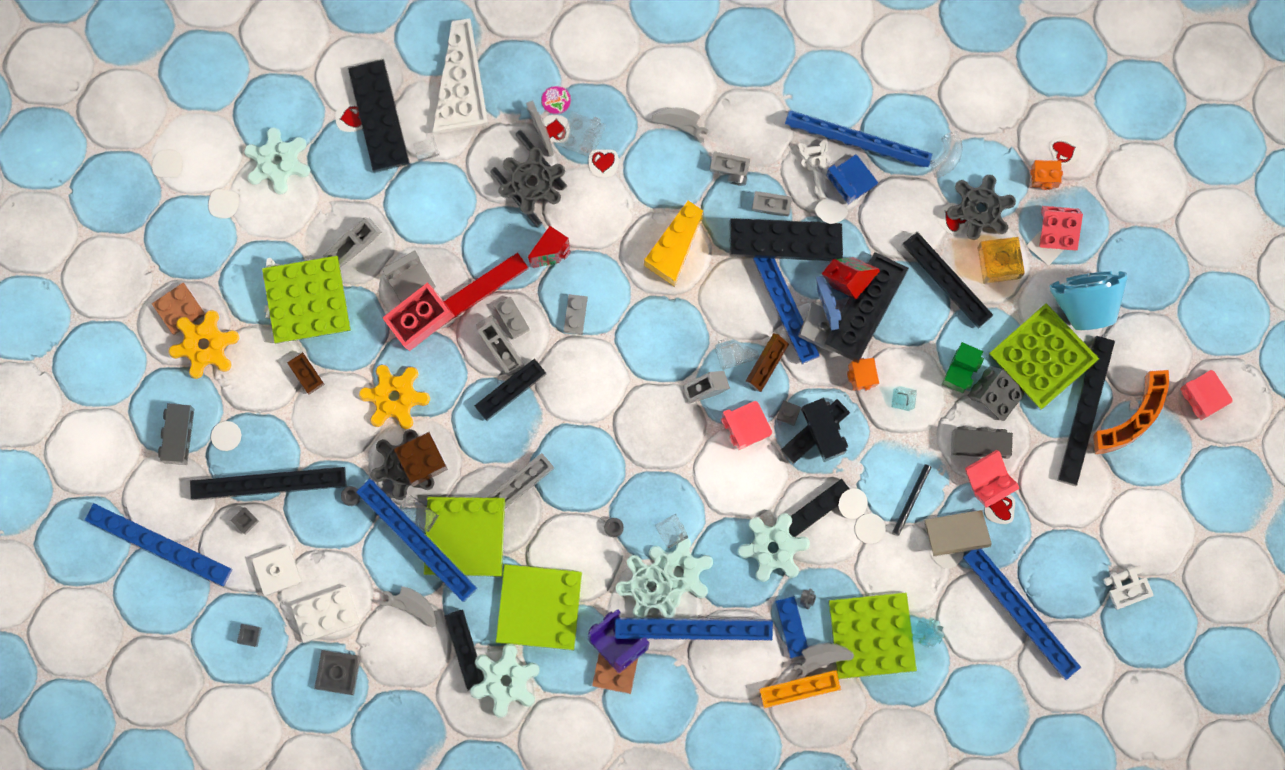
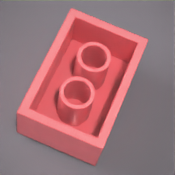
M427 282L382 318L401 344L411 351L452 319L454 314L435 289Z

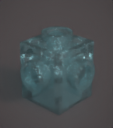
M921 617L912 637L918 639L919 644L929 648L930 645L935 646L936 643H941L945 634L942 632L944 627L940 626L941 622L936 619L929 618L928 620Z

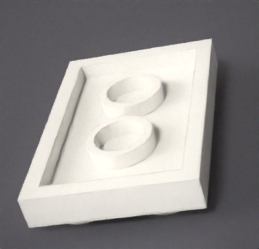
M348 586L292 605L303 643L361 624Z

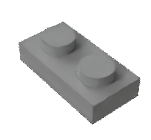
M714 151L710 171L726 175L738 174L747 177L750 159Z
M755 191L752 211L789 217L792 197Z
M569 294L564 333L583 335L588 296Z
M511 297L495 305V309L513 340L530 331Z

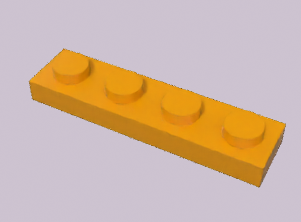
M835 670L761 688L759 691L763 707L769 708L839 691L841 687Z

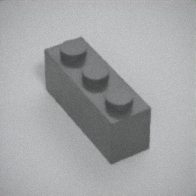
M167 403V409H164L163 419L165 420V426L161 429V439L163 441L162 446L158 449V457L165 464H188L195 410L191 405Z
M957 427L952 432L951 455L985 457L998 450L1002 458L1009 459L1012 456L1013 433L1007 432L1006 429H996V432L988 431V428L969 430V427Z

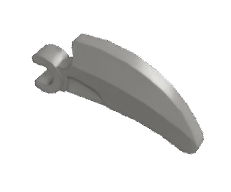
M533 100L527 102L528 112L533 119L540 139L549 156H553L554 152L546 126Z
M668 108L656 113L651 119L655 124H665L681 129L696 137L699 142H704V138L699 136L701 132L709 133L707 128L699 127L696 124L700 115L685 108Z
M404 586L401 587V592L397 596H394L389 591L383 592V594L389 596L388 602L380 601L381 605H390L405 610L423 620L429 627L436 625L434 610L427 599L420 593Z
M819 643L802 650L806 660L802 664H795L793 670L802 669L803 673L797 677L802 679L809 672L837 661L851 660L854 654L849 649L838 644Z

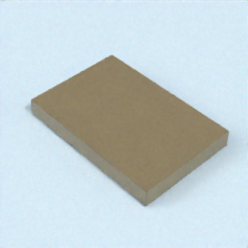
M982 510L925 519L933 556L991 547L992 543Z

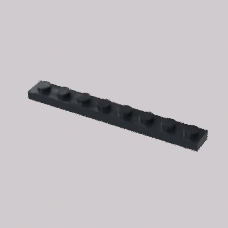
M1100 336L1095 337L1092 351L1099 360L1085 373L1057 479L1059 482L1072 486H1077L1114 348V340Z
M337 467L190 480L191 500L195 501L347 487L346 468Z

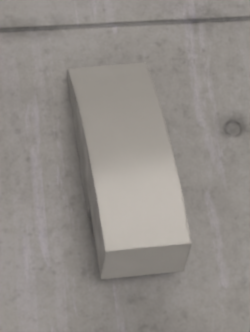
M364 217L352 231L348 230L323 257L338 256L341 267L366 248L382 231L370 218Z

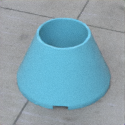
M1112 271L1077 275L1066 278L1067 282L1060 284L1059 281H1056L1049 288L1075 330L1104 328L1117 322L1128 278L1126 272L1119 271V275H1112Z

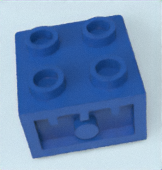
M857 154L838 167L835 165L831 166L826 174L848 205L878 184V181Z

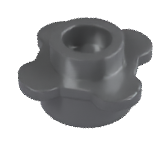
M812 589L804 590L800 598V604L804 605L806 609H810L816 600L815 592Z

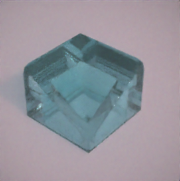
M902 386L894 388L891 407L906 411L914 409L917 390Z

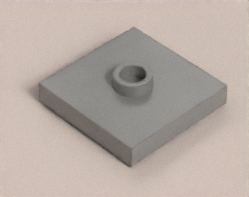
M812 302L798 337L833 353L834 351L824 347V343L832 331L823 307Z

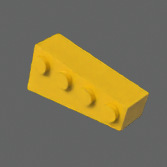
M687 201L644 259V266L674 287L703 218V210Z

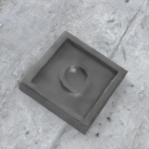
M321 650L314 689L354 696L361 656Z

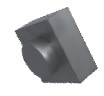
M783 400L776 419L794 426L801 407Z
M246 507L231 519L245 535L259 522Z
M241 624L237 643L258 647L262 628Z

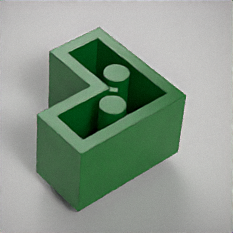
M962 342L954 354L942 385L960 393H964L966 389L969 390L974 381L971 378L973 372L977 373L984 361V358L981 357L983 351Z

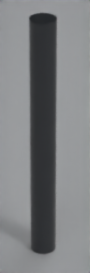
M521 130L516 132L515 135L530 152L535 146ZM542 157V163L550 167L551 165ZM561 177L553 180L561 190L567 187Z
M496 167L491 169V174L501 185L509 183ZM512 195V199L521 208V198L517 195ZM534 212L527 215L537 228L543 224Z
M924 465L892 534L900 535L932 468L931 466Z

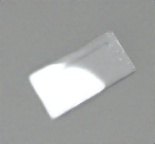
M407 494L399 507L415 524L427 532L430 531L439 516L409 494Z

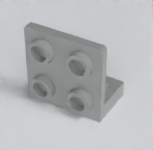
M415 250L382 269L401 303L427 282L433 288L436 287Z

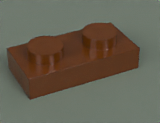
M303 352L287 362L308 395L325 385Z

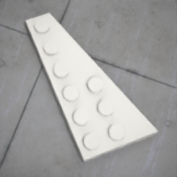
M470 18L452 21L433 134L488 125Z

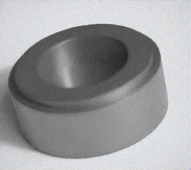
M729 174L728 182L738 186H745L747 177Z
M349 486L342 491L341 500L345 505L355 506L360 502L361 497L356 493L358 489Z
M610 518L606 521L604 530L609 537L616 538L623 533L624 526L620 519Z

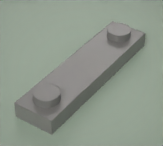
M541 453L487 498H505L506 509L555 468Z

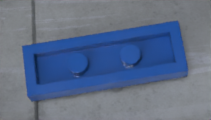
M795 596L777 600L775 602L790 659L803 656L802 650L808 648Z

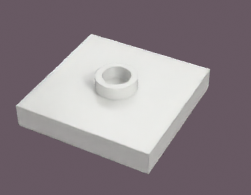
M290 546L252 559L264 596L302 583Z

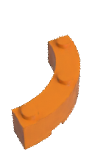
M1169 370L1149 371L1147 373L1142 402L1137 412L1129 420L1116 427L1096 431L1093 435L1095 455L1116 451L1131 444L1153 424L1164 406L1168 393Z

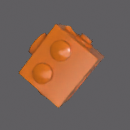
M1035 160L1032 164V170H1030L1032 187L1041 188L1042 190L1058 188L1062 183L1063 176L1061 161Z
M861 358L859 363L851 361L848 364L849 371H847L848 381L852 382L853 391L862 389L867 391L879 384L874 358Z

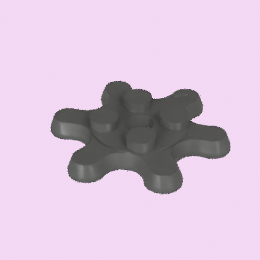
M538 147L530 150L529 159L524 163H519L512 157H508L503 161L504 169L511 173L512 178L509 183L499 187V195L503 198H508L512 195L519 196L522 200L521 211L526 215L534 212L535 203L539 199H546L551 204H557L561 200V195L553 189L552 182L554 179L565 174V168L561 164H555L550 167L545 166L542 163L543 152ZM534 177L537 179V183L535 186H530L527 184V180Z
M990 174L984 176L981 186L977 188L971 187L965 180H959L955 184V190L961 195L962 202L957 206L949 207L947 210V215L950 219L963 218L968 222L967 237L971 240L978 239L984 227H992L996 233L1005 234L1008 231V224L1002 219L1001 213L1004 209L1013 208L1016 204V199L1013 195L999 196L996 194L994 188L997 180ZM984 204L986 211L979 213L976 205Z
M412 429L405 431L402 443L397 446L391 445L384 439L379 440L376 444L377 451L384 456L385 461L381 467L374 468L371 471V478L375 482H381L385 479L391 480L394 484L393 497L396 500L405 499L407 489L412 484L406 472L400 468L401 462L394 449L418 437L417 432ZM430 478L418 485L424 490H430L435 482L433 478Z

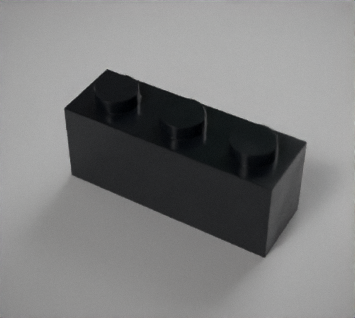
M824 398L802 406L801 411L823 462L845 454L848 444L845 437H841L838 431L840 430V425L837 419H833L831 415L833 410L829 401L826 402Z

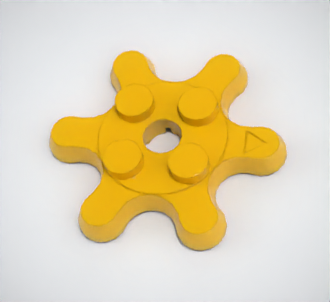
M215 310L207 311L201 324L195 325L187 317L179 318L176 323L177 328L182 331L184 339L180 344L172 345L168 353L174 359L187 357L191 361L189 375L193 379L202 377L204 368L209 364L217 366L222 372L230 370L232 365L231 361L224 355V349L230 344L237 343L239 341V334L234 330L221 332L217 328L219 314ZM207 339L209 341L208 348L200 349L198 346L199 341Z
M381 364L377 366L375 371L379 378L378 385L374 388H362L359 391V398L362 401H370L376 405V411L370 418L373 426L380 427L386 419L394 417L399 421L401 428L410 429L413 426V419L410 415L411 408L416 405H428L430 396L426 392L414 390L413 382L418 377V370L415 367H407L402 375L393 376L389 367ZM392 391L399 393L398 400L391 401L389 399Z

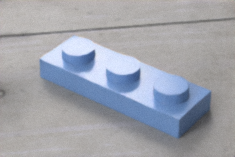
M824 276L816 277L817 292L831 330L839 329L838 321L841 320V314L839 309H835L836 301L835 297L830 295V284L825 282Z

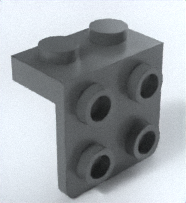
M989 366L983 372L979 381L973 385L967 396L973 401L983 403L999 420L1005 421L1024 396V391L1003 369Z

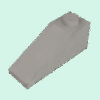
M493 315L476 324L477 332L508 376L524 367L522 360Z

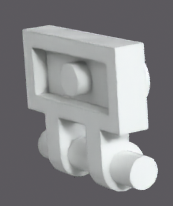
M1140 565L1134 568L1132 566L1128 567L1126 571L1118 574L1116 572L1112 573L1110 577L1103 579L1106 586L1111 584L1115 586V589L1109 591L1116 610L1154 596L1147 578L1139 580L1137 574L1143 573ZM1130 578L1132 583L1122 586L1121 581Z

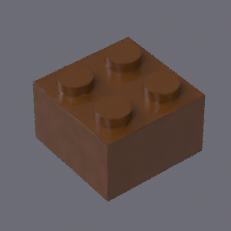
M430 432L394 449L413 487L448 470Z

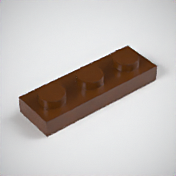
M772 334L745 381L756 391L762 392L789 346V343L779 334Z

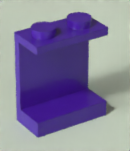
M619 609L615 612H609L600 624L596 623L589 629L588 641L618 673H621L648 650L650 642L645 637L641 640L615 639V617H620L621 611Z

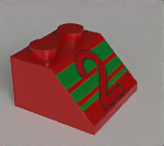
M549 226L528 255L530 266L536 268L558 264L562 259L565 260L571 252L569 250V238Z
M849 257L833 259L821 274L832 288L857 299L880 270L857 258Z

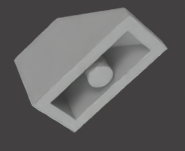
M724 371L709 372L683 385L688 404L719 395L730 389Z

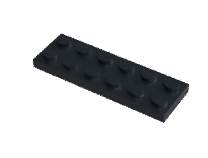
M384 59L349 67L348 71L373 173L409 165L406 145Z
M731 218L729 221L730 257L832 261L833 259L843 258L842 223L829 224L825 222Z
M874 252L868 264L880 270L879 273L857 299L849 298L841 312V320L838 321L839 329L832 330L824 343L825 348L857 363L862 358L909 269Z

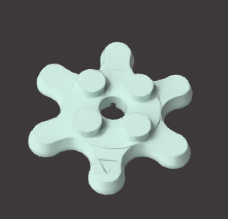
M270 128L267 132L268 142L266 145L257 147L251 144L246 146L244 150L248 158H252L257 162L256 169L248 175V181L253 185H257L264 179H270L274 184V191L277 194H284L288 190L287 179L289 176L298 175L304 178L310 174L309 166L300 163L297 158L299 152L306 148L307 143L301 137L294 139L290 143L283 142L280 131L277 128ZM276 155L282 158L279 164L271 162Z
M787 513L779 515L776 524L771 527L766 526L758 517L752 518L749 521V528L754 532V541L751 544H743L738 548V555L741 558L747 559L752 557L758 561L759 567L756 571V578L760 582L767 581L774 569H781L787 577L795 578L799 574V568L793 562V555L797 551L807 550L810 546V541L807 537L795 538L790 535L789 527L792 523V518ZM771 542H776L779 546V550L776 553H771L768 549V545Z
M681 536L677 539L676 549L672 552H665L659 546H653L649 550V556L654 561L660 553H666L670 557V563L667 567V573L670 577L678 578L673 575L675 567L680 566L684 569V574L681 577L687 581V588L682 592H673L670 596V602L675 608L679 606L681 595L684 592H692L697 598H704L708 594V589L706 585L700 582L699 575L703 570L710 569L713 565V559L709 555L695 558L690 554L691 541L686 536ZM649 581L647 583L648 589H654L657 587V583Z
M666 553L658 554L652 565H645L637 555H632L627 560V565L633 573L632 579L619 582L616 585V592L621 596L631 595L635 598L636 606L633 609V616L635 618H645L650 608L659 609L666 618H671L676 613L675 607L670 602V596L673 592L684 591L687 588V581L682 577L672 578L668 575L667 567L670 563V557ZM649 581L657 583L655 591L648 589L647 583Z
M507 644L503 647L502 657L498 661H492L486 655H479L475 660L477 668L481 669L484 673V679L481 683L472 686L470 690L471 696L475 699H481L484 696L492 697L494 700L493 713L498 718H503L507 715L508 705L512 701H519L525 707H530L535 703V696L527 690L526 683L530 678L536 677L539 674L540 668L536 663H529L525 666L518 664L516 661L517 648L513 644ZM503 675H508L511 679V683L507 687L501 684V677Z

